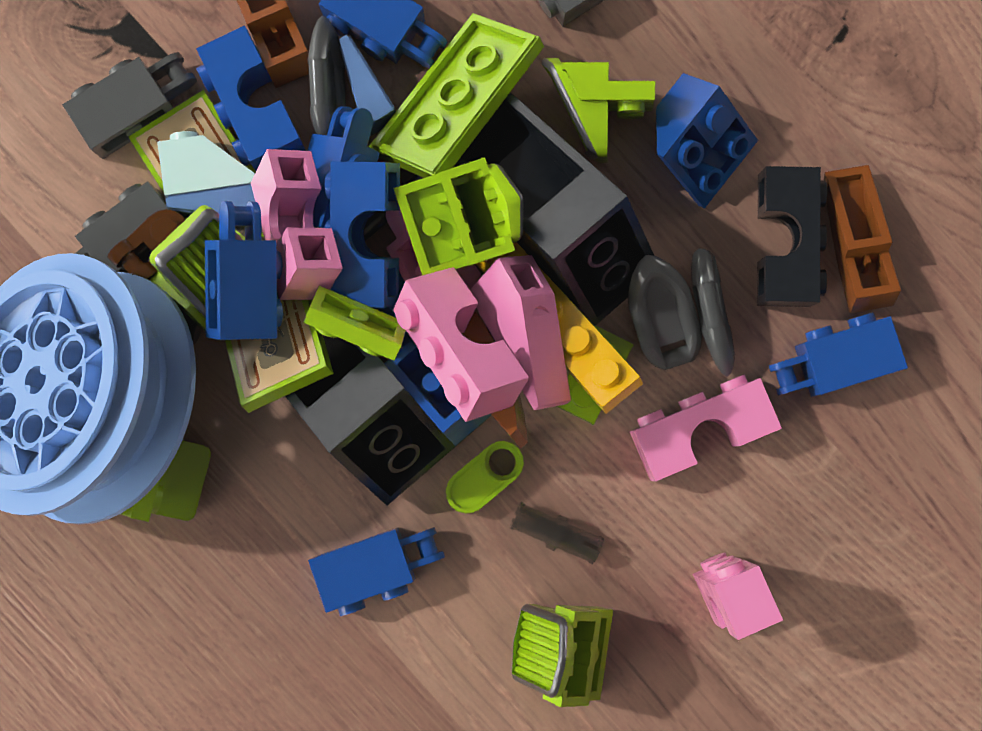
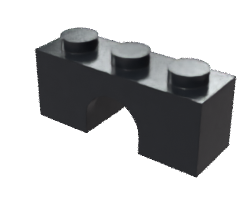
M766 166L758 174L757 219H775L784 223L791 232L792 247L788 255L765 256L757 262V306L811 307L819 303L820 296H824L826 293L827 273L825 269H820V252H824L826 249L827 228L826 225H820V207H825L827 183L821 180V167Z

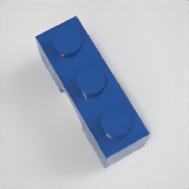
M245 25L196 48L204 64L196 69L207 91L216 90L221 100L214 107L225 129L233 127L239 138L232 142V146L241 164L244 166L251 164L255 171H257L267 149L306 151L281 100L263 108L248 106L252 93L259 87L271 82L272 79Z
M330 161V171L325 177V194L327 199L330 200V219L327 220L325 228H332L343 268L330 290L369 307L386 308L394 306L399 298V258L380 257L374 254L365 243L364 228L368 219L379 211H400L393 189L400 186V163Z

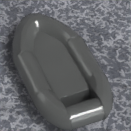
M324 15L317 20L314 26L307 62L309 65L311 99L310 115L314 131L320 135H327L334 111L340 106H346L345 63L340 50L341 44L335 28Z
M699 248L692 255L691 281L700 327L715 365L724 376L728 377L734 366L735 352L731 326H729L720 284L721 278L715 256L709 250Z
M646 255L638 262L632 274L628 291V308L644 355L655 367L668 370L695 360L702 346V331L690 288L682 275L663 259L657 256ZM685 339L686 345L661 352L660 347Z

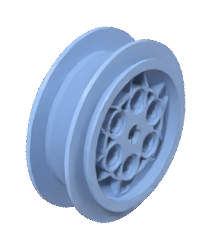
M69 253L47 256L34 261L20 269L0 286L1 511L26 516L45 515L53 520L70 524H93L108 520L131 508L156 485L166 472L180 447L189 423L195 395L196 362L193 341L186 320L176 302L157 284L131 273L116 272L113 268L97 259Z

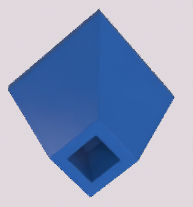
M685 73L680 76L656 107L657 155L697 205L705 209L758 142V139L720 86Z

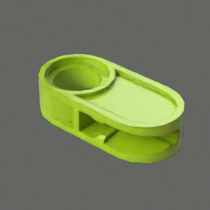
M497 441L485 448L448 481L446 499L450 506L458 512L474 513L486 505L522 472L524 460L520 449L507 441ZM498 449L509 450L515 457V467L507 475L495 474L490 468V456Z

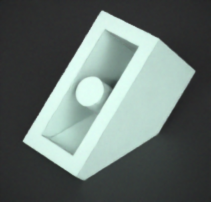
M176 132L170 135V140L157 142L164 196L167 198L169 195L250 184L255 175L254 172L205 136H198L197 132Z

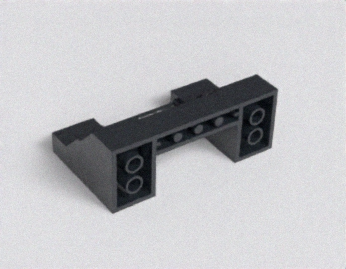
M510 92L454 167L485 157L487 165L498 164L504 169L523 196V235L517 243L528 255L533 256L537 265L595 327L628 298L631 277L638 262L646 255H655L627 195ZM415 174L405 184L423 179V177ZM379 211L368 219L364 228L365 241L387 223L386 211ZM323 335L333 374L285 397L327 451L388 506L456 446L442 433L410 393L385 366L379 356L370 355L364 352L358 345L341 338H331Z

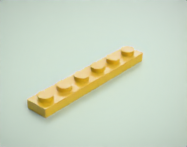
M515 242L513 243L515 251L476 263L475 265L484 274L498 258L525 256L528 254ZM540 268L554 292L566 369L604 413L607 414L642 386L643 382L634 369Z

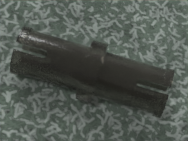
M523 502L519 503L514 514L516 517L512 519L510 529L520 531L545 542V547L552 551L559 548L588 561L590 564H594L600 553L597 548H602L603 537L596 536L569 524L568 518L558 515L555 518L527 506Z

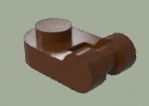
M167 209L157 211L149 216L131 235L116 244L108 253L107 258L117 268L123 267L132 275L150 280L158 271L151 264L150 260L144 263L137 254L146 245L153 251L186 219L176 211Z

